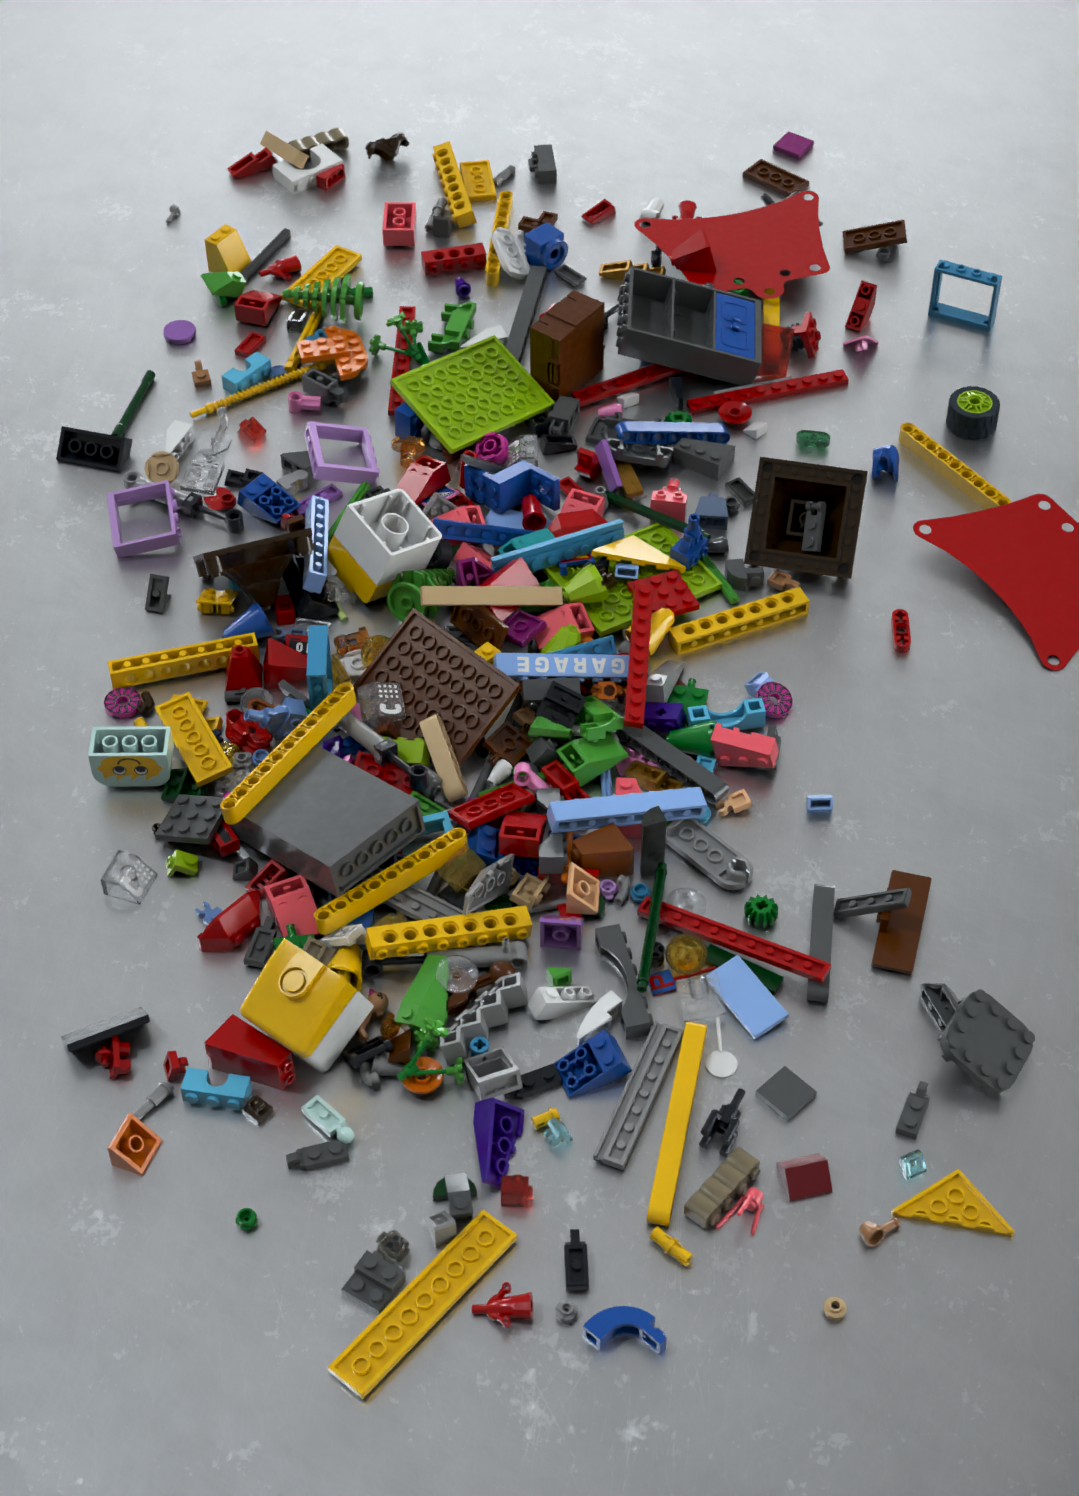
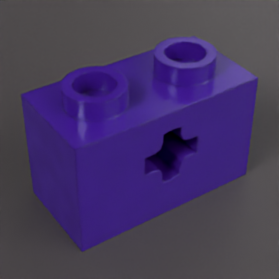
M646 702L644 726L653 732H670L683 727L686 714L682 703Z

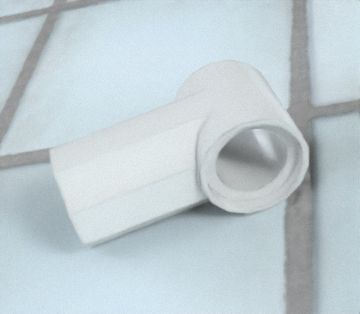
M655 198L651 200L648 207L642 209L640 219H659V214L664 208V203L661 199Z

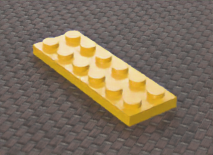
M335 245L288 289L294 290L295 286H301V291H304L305 284L310 283L311 292H313L314 283L320 281V293H322L324 280L330 279L332 288L334 277L340 276L342 279L344 275L362 260V254ZM283 293L281 294L282 300L305 308L303 307V300H300V304L298 305L294 303L293 298L285 299L283 298ZM310 301L309 308L312 307V301Z
M186 692L154 707L163 725L171 726L173 743L198 787L234 771L233 766L190 692Z

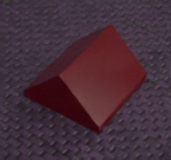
M817 1153L776 1163L789 1202L832 1193L828 1160L821 1154Z

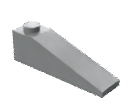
M667 660L647 677L645 704L646 702H667L685 666V661Z
M511 853L480 871L465 895L462 914L467 915L509 891L514 854Z

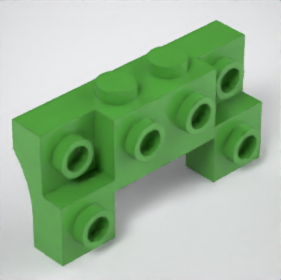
M467 302L460 305L445 303V312H441V321L448 322L444 330L445 335L432 333V341H428V351L444 353L446 348L460 350V346L466 342V339H469L470 330L474 328L473 318L476 313V303Z
M593 695L585 696L587 698L574 724L578 721L582 723L580 724V735L588 742H597L598 739H605V733H612L618 729H623L622 716Z

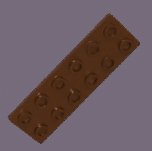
M892 870L887 891L909 887L912 894L908 908L878 912L876 923H880L872 966L908 974L913 973L932 880L931 877Z

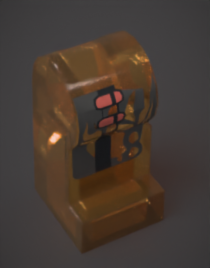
M365 626L358 628V632L348 635L341 634L334 639V645L340 656H344L352 650L371 647L370 637Z

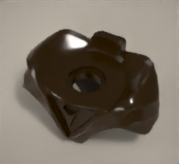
M398 132L386 140L381 138L375 142H368L365 149L367 150L368 159L373 154H376L385 161L390 162L398 155L400 146L407 147L410 143L404 133Z

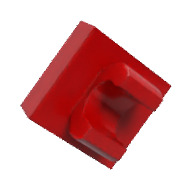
M168 1051L163 1063L167 1081H176L178 1074L186 1073L185 1066L189 1065L187 1057L178 1058L176 1051Z

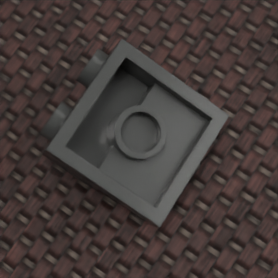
M367 1250L354 1266V1273L343 1286L341 1292L346 1297L379 1315L406 1281L404 1268L398 1262L393 1261L391 1264L385 1261V1257L378 1251L371 1253Z

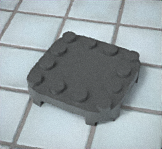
M615 412L614 416H606L603 427V440L607 439L614 460L638 463L645 466H658L660 468L667 467L673 452L672 444H625L623 440L619 439L615 431L616 425L621 421L638 420L622 418V412ZM655 417L654 422H661V419Z
M979 989L963 997L958 1002V1008L945 1030L939 1033L937 1040L940 1041L941 1049L944 1053L941 1057L946 1062L952 1060L981 1085L979 1091L984 1094H1000L1009 1089L1017 1079L1031 1054L1035 1035L997 1000L984 990Z

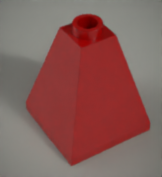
M705 227L701 228L672 251V256H670L672 266L675 265L676 269L717 271Z
M268 638L263 661V691L278 688V683L282 679L289 684L307 680V656L272 638Z
M237 645L232 647L225 668V691L241 690V688H263L262 664L248 646Z

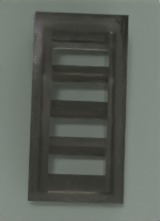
M294 308L286 321L288 333H302L309 317L310 309Z

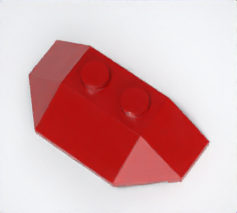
M593 509L557 514L548 529L557 538L607 523V521Z
M256 889L246 892L218 914L207 925L204 932L197 936L199 950L202 952L231 951L236 946L241 945L251 934H254L256 927L261 926L262 901L260 891Z

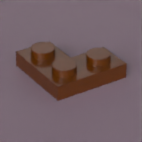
M543 211L538 219L523 216L518 224V230L530 232L546 222L554 226L558 220V214Z

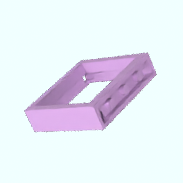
M308 421L304 435L314 479L355 484L367 481L370 485H374L376 478L379 477V469L376 465L377 458L374 457V447L371 445V435H369L368 428ZM319 438L361 443L366 468L324 463Z
M168 480L107 493L113 548L118 558L180 545L179 537H182L180 526H177L180 523L178 513H175V510H178L176 499L173 500L176 493L174 487L171 488ZM167 496L172 532L123 543L118 507Z

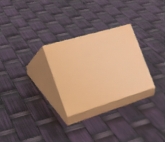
M571 862L569 863L566 913L596 915L599 907L600 881Z

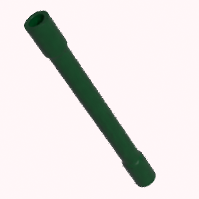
M148 370L145 373L139 388L111 435L122 437L127 424L156 376L152 370Z

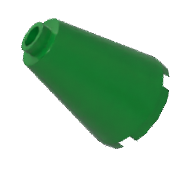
M712 720L670 731L669 735L666 736V741L683 753L716 758L710 739L715 728L714 724L717 721Z

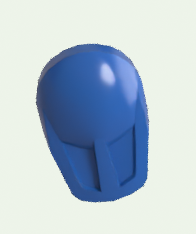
M883 445L873 448L872 478H878L879 472L884 470L892 475L894 483L898 482L900 458L898 450L894 445Z

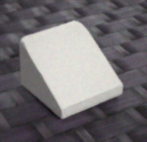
M630 392L616 397V400L625 409L639 404V395Z
M754 422L744 429L743 432L757 440L767 432L768 423Z

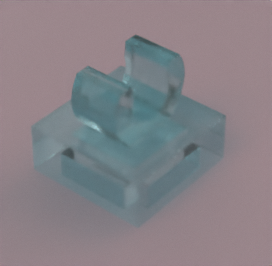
M555 1117L547 1122L550 1128L545 1130L543 1134L548 1138L554 1135L553 1139L548 1142L550 1145L555 1147L560 1141L567 1145L574 1140L563 1122Z
M919 1149L898 1157L903 1177L907 1180L927 1172L923 1152Z

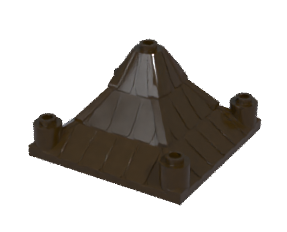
M760 457L744 564L851 579L868 471ZM807 501H814L815 503L824 501L826 503L820 552L802 551L807 513L805 505Z
M311 528L202 553L194 556L193 560L194 564H196L198 576L202 577L203 580L224 576L241 587L253 603L257 602L262 610L265 611L273 609L272 605L276 603L281 577L293 558V554L300 556L299 553H301V556H307L312 554L311 550H315L312 540L313 534Z

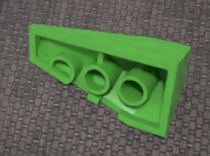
M428 954L400 1004L395 1022L404 1032L412 1029V1033H414L415 1030L420 1031V1028H425L423 1023L425 1017H431L435 1022L441 1020L444 1023L442 1027L445 1028L448 1020V1011L446 1010V1000H448L447 956Z

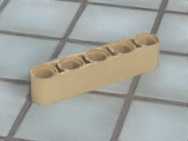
M268 131L265 132L260 142V145L265 148L267 147L268 150L300 169H303L309 158L307 154Z
M436 713L420 721L419 724L437 775L442 778L441 786L447 800L452 803L468 795L467 786L441 717Z

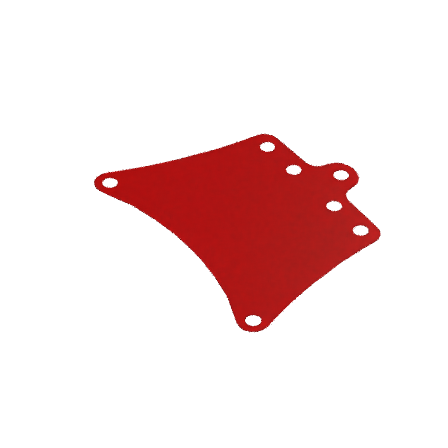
M803 191L780 202L735 214L696 219L641 218L634 223V227L655 243L669 258L672 256L674 249L705 227L717 271H681L689 282L700 285L712 283L715 289L723 291L746 288L752 290L760 298L773 299L784 293L783 285L786 281L824 274L830 270L819 228V195L813 191ZM810 194L813 196V199L805 200L803 196ZM646 221L650 223V226L643 228L640 226V223ZM816 264L819 265L821 269L818 271H812L810 269V266ZM788 270L791 274L789 276H782L780 271ZM742 278L745 282L743 284H735L734 279ZM772 288L775 290V293L767 295L764 293V290Z
M1038 493L1005 505L957 516L920 520L913 525V531L917 536L941 548L966 565L1000 596L1030 636L1038 656L1045 667L1051 670H1061L1067 665L1079 649V523L1052 498ZM1041 501H1046L1051 507L1048 510H1044L1038 504ZM1069 523L1074 527V530L1066 532L1062 529V525ZM922 525H927L931 528V532L924 534L920 532L919 528ZM1051 655L1057 656L1060 659V663L1052 665L1048 662L1047 658Z

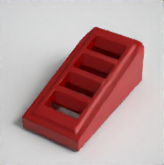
M339 164L316 175L317 187L327 191L344 179V164Z
M603 199L582 214L581 217L590 225H593L616 214L614 205L608 200Z
M278 595L275 603L277 624H294L295 611L291 596Z
M271 859L244 888L250 892L255 890V886H258L261 889V898L265 896V889L260 884L261 881L265 882V886L285 880L289 874L285 868Z

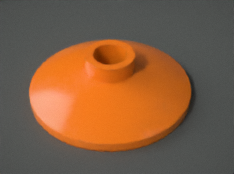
M422 1056L415 1062L419 1070L443 1069L438 1061L430 1057ZM444 1074L420 1075L416 1077L413 1075L411 1078L407 1077L402 1083L406 1089L413 1093L426 1094L436 1090L441 1085Z

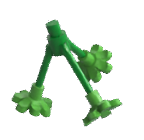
M404 312L389 318L386 325L388 327L396 326L398 331H401L409 347L405 351L387 346L381 342V336L375 334L374 340L370 339L369 343L372 346H370L369 352H372L371 355H376L379 349H387L411 356L417 362L421 361L422 357L419 355L416 337L418 333L423 332V322L419 321L417 323V320H412L411 323L409 320H406V326H403L401 322L406 317ZM407 335H411L413 344H411Z
M425 1017L423 1021L425 1028H420V1031L415 1030L413 1034L417 1051L410 1062L402 1067V1071L396 1076L402 1082L407 1077L411 1078L413 1075L415 1077L433 1074L454 1075L457 1079V1085H462V1081H464V1074L462 1073L463 1057L456 1058L454 1067H445V1069L419 1070L415 1064L424 1050L428 1048L430 1051H434L437 1048L440 1040L434 1038L435 1036L445 1038L449 1032L448 1029L442 1027L444 1023L441 1020L435 1022L433 1018Z

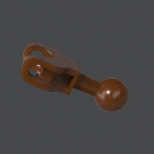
M497 961L491 965L489 973L473 979L469 972L458 974L448 971L447 993L452 995L446 1000L448 1018L458 1016L465 1009H468L471 1001L478 998V989L491 984L495 985L494 982L500 977L514 974V967L507 961Z

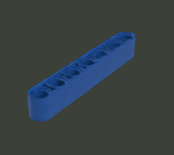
M621 421L615 427L619 439L623 440L625 444H677L681 438L726 444L730 440V435L723 423Z

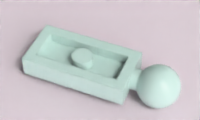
M316 1095L301 1107L302 1113L330 1138L337 1133V1139L341 1143L348 1144L353 1141L354 1131L346 1126V1119L320 1096Z

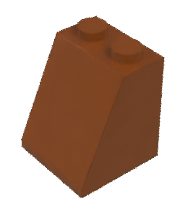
M614 822L572 841V862L580 868L598 869L599 878L619 877L621 874L624 876L633 875L634 848Z

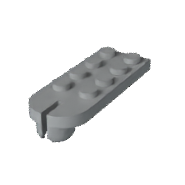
M697 819L674 820L666 826L665 843L722 888L738 890L745 887V882L749 884L752 880V863Z

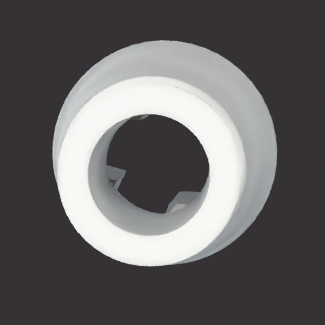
M504 759L497 761L486 781L487 784L492 788L497 787L512 774V765Z

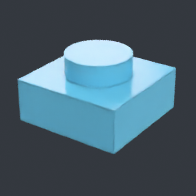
M698 755L696 762L714 773L717 759Z

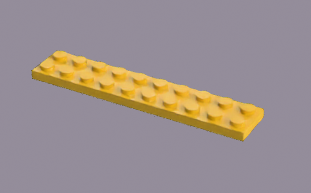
M483 1209L328 1366V1372L363 1399L517 1240V1234Z

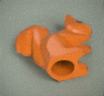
M598 682L590 687L589 692L598 699L614 700L615 698L626 696V686L618 685L615 682Z

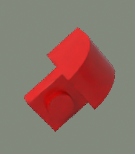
M582 447L578 449L577 465L574 467L576 474L590 479H595L602 469L595 452Z

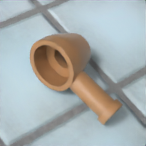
M896 1217L881 1226L865 1221L860 1226L859 1232L864 1242L869 1247H873L881 1242L886 1233L900 1228L901 1223Z

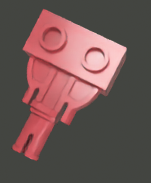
M671 478L666 490L663 486L662 490L653 491L650 508L680 521H685L688 494H683L681 488L677 492L680 482L676 478L673 482V478Z

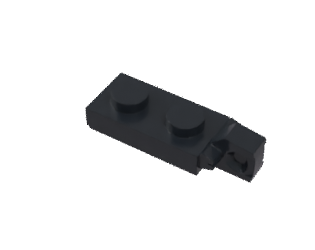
M553 1063L520 1075L523 1088L503 1094L505 1099L513 1096L524 1099L561 1085L562 1079Z
M570 1229V1242H565L564 1245L566 1291L589 1290L587 1244L585 1241L580 1242L579 1229Z

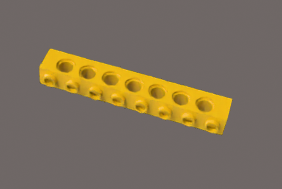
M450 141L434 146L432 156L454 224L458 223L460 229L477 223Z
M800 587L789 589L671 627L668 631V642L678 656L808 614L810 600Z
M255 632L107 661L113 690L120 687H129L224 668L227 665L232 647L237 645L248 646L258 661H260Z
M525 905L469 913L467 915L461 914L366 928L365 943L370 960H382L389 957H402L410 954H423L437 950L444 951L451 948L503 942L504 938H509V940L525 939L530 937L533 924Z

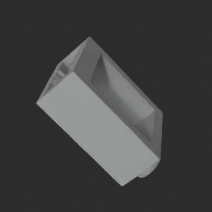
M504 1047L463 1060L466 1077L481 1100L494 1098L523 1088L519 1068Z

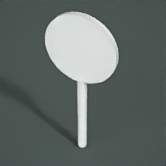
M716 1017L718 1051L708 1055L705 1066L712 1076L727 1078L736 1072L737 1060L733 1054L722 1050L720 1018Z

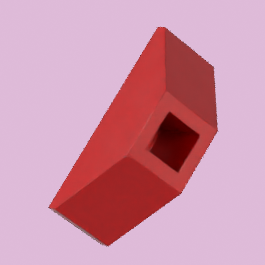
M861 281L845 325L846 328L859 332L864 328L870 319L875 305L877 285Z

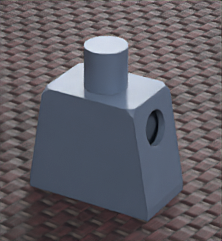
M714 492L709 493L708 496L700 497L695 514L700 516L699 526L707 529L727 530L728 511L725 498L718 497V494Z

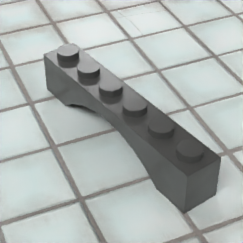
M560 788L536 789L537 814L546 815L549 802L564 801V796H560ZM551 831L549 837L539 845V874L564 873V865H568L566 832L552 833Z
M619 924L595 928V942L600 957L616 968L627 988L628 995L621 1009L620 1018L625 1039L649 1035L650 1027L653 1026V1017L651 1013L647 1012L648 1002L646 996L642 997L641 992L637 991V967L635 963L632 964L631 962L632 952L630 947H626L627 937L625 931H621Z

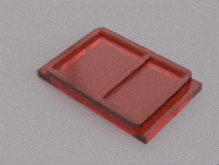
M762 324V364L757 375L776 379L786 377L795 329Z

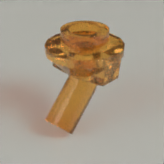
M392 1012L387 1013L385 1019L382 1020L383 1023L380 1028L381 1036L388 1039L395 1037L400 1029L394 1020L395 1015Z

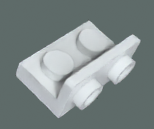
M362 924L343 926L335 932L324 936L320 942L328 945L327 947L333 948L344 945L349 947L353 944H366V930Z

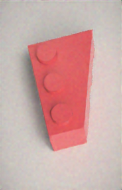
M716 723L710 740L718 766L774 768L779 753L776 738L751 732L750 735L739 732V728L734 727L731 730L723 728L720 723Z

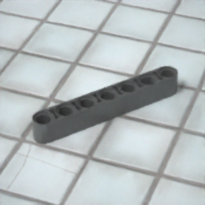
M643 725L642 729L623 726V729L616 730L620 740L664 771H667L668 774L678 781L683 782L687 787H700L705 800L711 804H717L730 791L726 782Z
M814 884L809 956L831 963L835 886ZM830 971L822 984L808 979L807 1000L828 1002Z

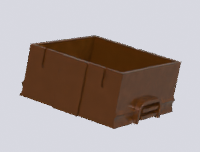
M575 290L552 306L545 315L530 327V375L554 402L558 401L560 395L572 397L573 391L579 390L581 386L589 382L604 366L605 302H600L598 299H593Z

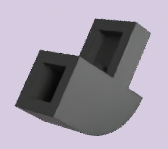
M743 559L725 560V578L733 589L747 591V586L763 585V567L745 568Z

